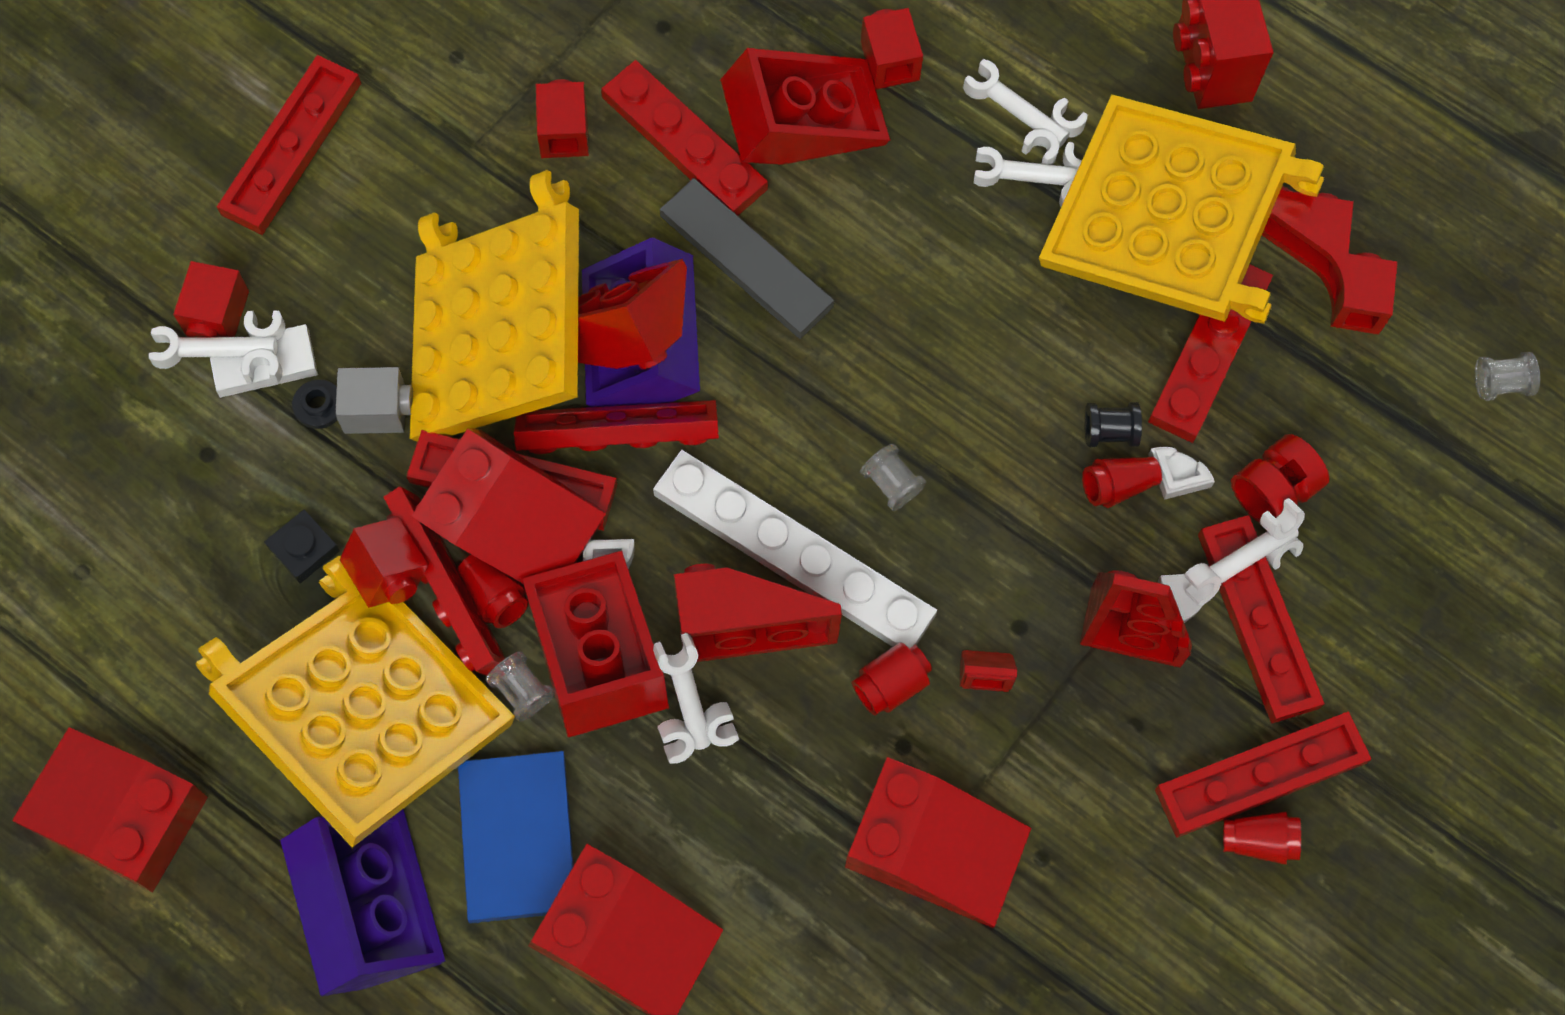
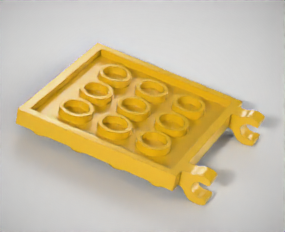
M1111 95L1039 256L1041 267L1225 322L1230 309L1250 321L1265 324L1272 307L1268 303L1271 293L1261 288L1241 285L1283 183L1289 184L1293 189L1304 195L1317 197L1324 181V177L1320 176L1324 165L1313 160L1295 158V143Z
M548 170L532 175L530 178V192L538 206L539 212L457 242L458 229L456 223L449 222L438 226L439 214L435 212L419 219L418 233L426 247L427 253L416 256L411 382L413 402L410 415V439L418 442L421 430L449 437L466 432L467 428L476 429L578 398L579 209L568 203L570 197L568 181L562 180L551 184V172Z
M337 556L323 566V570L328 575L319 582L325 592L335 598L334 601L242 663L231 654L227 646L220 639L215 637L198 648V652L203 658L196 662V666L208 680L212 681L208 693L210 697L351 847H354L511 727L515 716L404 602L399 604H390L388 602L368 608L340 562L341 556Z

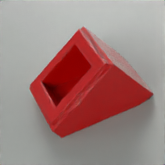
M971 650L962 651L959 685L962 689L1009 692L1012 689L1017 678V666L1012 654Z

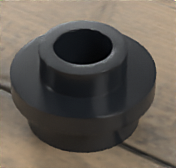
M312 380L303 384L296 391L292 400L293 412L298 421L304 426L313 429H323L333 425L338 420L336 417L337 387L326 380ZM320 396L326 398L325 403L321 407H309V402L312 399Z

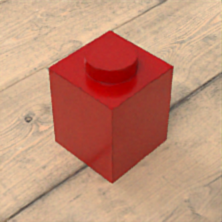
M909 8L899 10L882 9L870 16L863 17L860 42L870 68L875 89L920 81L923 53Z
M558 79L545 84H536L537 137L541 158L589 156L587 103L584 82Z
M191 261L173 315L187 337H235L249 290L239 270Z
M399 517L354 528L339 559L368 608L388 602L390 604H399L411 598L416 593L417 586L428 566Z

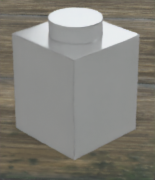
M399 367L338 368L336 417L344 434L404 433L405 415H411L413 388L412 385H405Z

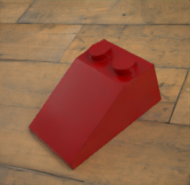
M746 48L720 79L742 162L784 165L884 146L890 141L867 59Z
M467 428L413 512L412 517L455 546L523 584L522 578L575 564L608 513L482 430Z
M622 550L522 578L568 738L669 709L664 674L655 658L654 644Z
M713 564L692 565L685 568L684 573L674 574L681 635L688 633L691 636L698 652L697 662L838 643L842 617L841 605L839 603L728 567L716 569Z
M69 727L12 821L153 893L208 797L194 784L144 759Z
M887 757L848 853L845 868L994 928L1031 827L934 775Z
M586 844L528 946L648 1015H678L723 929L636 871Z

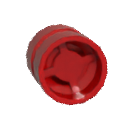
M1285 434L1264 451L1262 455L1263 460H1252L1231 479V486L1237 500L1246 512L1260 523L1262 514L1266 511H1269L1277 518L1284 509V500L1288 498L1297 506L1298 502L1303 503L1310 500L1329 483V472L1319 454L1309 443L1296 435Z

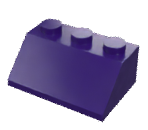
M652 237L582 269V294H585L592 287L606 283L608 289L611 290L623 283L630 282L628 277L631 273L646 267L683 259L687 266L682 336L666 350L667 358L647 369H640L639 365L614 369L585 364L586 405L605 407L671 403L700 391L693 255Z
M403 809L354 847H351L323 816L315 817L280 840L320 996L367 989L446 962Z

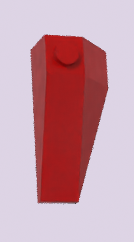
M679 259L646 267L631 273L628 277L630 282L623 283L611 290L608 289L606 283L592 287L587 293L578 296V363L614 369L639 365L640 369H647L665 360L668 356L666 350L682 336L687 266L684 260Z
M1113 570L1107 573H1098L1091 587L1080 645L1181 668L1191 654L1192 642L1170 586L1138 579L1135 575L1124 571Z

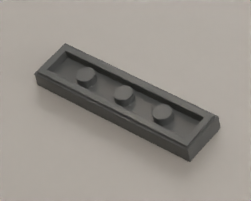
M694 178L660 209V217L799 339L834 307V300Z

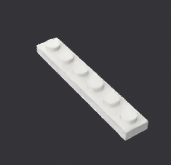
M683 450L679 452L653 488L655 497L808 594L839 603L843 616L892 647L899 642L904 643L908 648L917 645L936 616L937 609Z

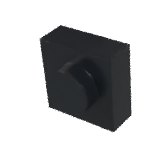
M305 510L301 511L264 541L268 549L299 584L340 552L337 545Z

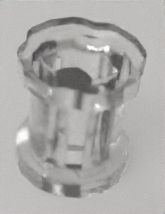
M1523 352L1517 358L1495 361L1490 357H1479L1475 365V384L1480 398L1489 401L1494 400L1499 394L1520 392L1523 396L1536 395L1540 387V369L1535 355L1532 352Z
M894 443L878 451L860 470L865 479L872 478L889 499L887 505L892 511L898 510L921 492L926 483L922 476L916 477L899 458L898 453L900 450Z
M522 651L516 652L504 659L486 677L488 685L491 688L498 687L515 708L514 716L519 722L532 717L548 704L554 696V690L549 685L543 686L527 667L528 658Z

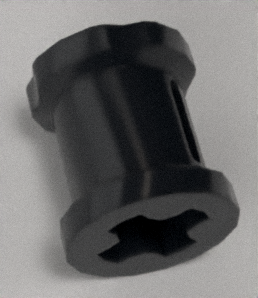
M1129 402L1127 407L1098 408L1096 403H1087L1084 425L1086 445L1088 447H1097L1099 442H1128L1130 447H1139L1142 436V415L1139 402Z

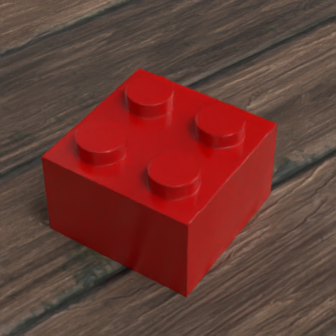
M1182 1V15L1179 23L1174 24L1173 40L1176 50L1178 52L1183 51L1186 63L1184 66V83L1186 90L1194 93L1197 109L1252 102L1274 53L1260 1Z

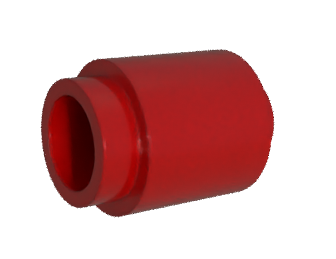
M899 642L859 670L860 676L851 683L865 708L872 715L876 716L883 710L890 713L929 686L930 681L927 674L932 671V667L924 653L916 645L908 648L904 643Z

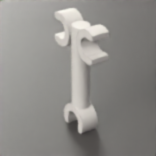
M983 59L978 69V73L988 81L978 82L969 75L964 80L963 89L971 98L986 99L989 97L1033 129L1025 137L1021 152L1026 155L1034 146L1045 147L1047 152L1043 156L1041 164L1053 165L1056 161L1058 150L1068 138L1080 135L1084 130L1088 117L1085 112L1074 121L1064 119L1062 115L1065 113L1069 101L1063 98L1054 105L1051 118H1049L998 80V68L989 60Z
M1068 142L1065 147L1062 160L1064 166L1003 160L1002 155L997 150L991 147H981L977 149L975 161L989 163L993 169L990 171L976 170L973 183L978 186L988 187L994 185L999 179L1062 185L1064 187L1059 198V204L1062 207L1082 160H1078L1074 156L1073 142Z
M247 311L244 316V326L250 337H178L173 329L166 326H158L151 329L153 339L157 343H170V346L164 352L149 353V359L153 366L160 369H168L175 366L182 357H244L241 361L240 369L247 383H253L254 371L260 365H268L269 376L272 382L279 383L282 378V368L276 357L278 352L277 341L282 338L285 332V323L280 311H273L272 324L265 329L257 328L258 321L254 311Z
M1290 498L1284 500V509L1277 518L1269 511H1266L1262 514L1260 524L1267 532L1210 567L1205 563H1200L1190 568L1185 573V578L1192 585L1185 589V593L1197 606H1200L1210 601L1216 595L1221 583L1265 556L1268 563L1275 570L1280 567V559L1287 550L1295 557L1299 556L1303 550V543L1297 538L1299 535L1298 528L1304 520L1305 513Z
M688 633L681 635L683 648L676 655H667L661 642L655 643L653 648L660 669L672 677L684 721L670 719L657 726L663 743L678 739L674 743L663 746L670 764L685 761L691 756L694 749H705L711 743L716 746H729L739 740L733 723L719 726L734 719L727 702L713 704L705 713L703 712L692 673V668L698 659V652Z

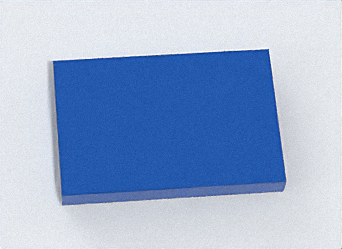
M564 751L465 761L458 766L468 922L480 923L545 916L574 866Z

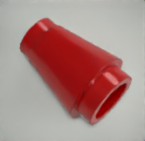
M1153 456L1145 458L1096 459L1092 466L1084 468L1082 474L1083 488L1089 502L1094 506L1103 505L1106 508H1111L1153 486L1160 485L1162 481L1160 465Z
M473 555L468 556L460 563L457 573L462 578L463 584L485 623H492L496 628H505L516 622L524 614L528 607V601L524 597L525 589L507 574Z
M1287 811L1236 818L1235 820H1224L1223 852H1234V854L1283 865L1287 864V860H1300L1301 819L1300 817H1287Z

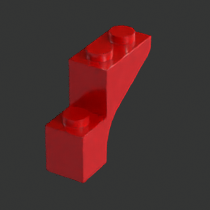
M1282 186L1262 236L1320 277L1328 290L1331 300V327L1379 335L1393 315L1397 261L1385 260L1373 253L1349 254L1354 201L1338 199V197L1329 193H1319L1317 197L1308 196L1300 192L1290 191L1287 187Z

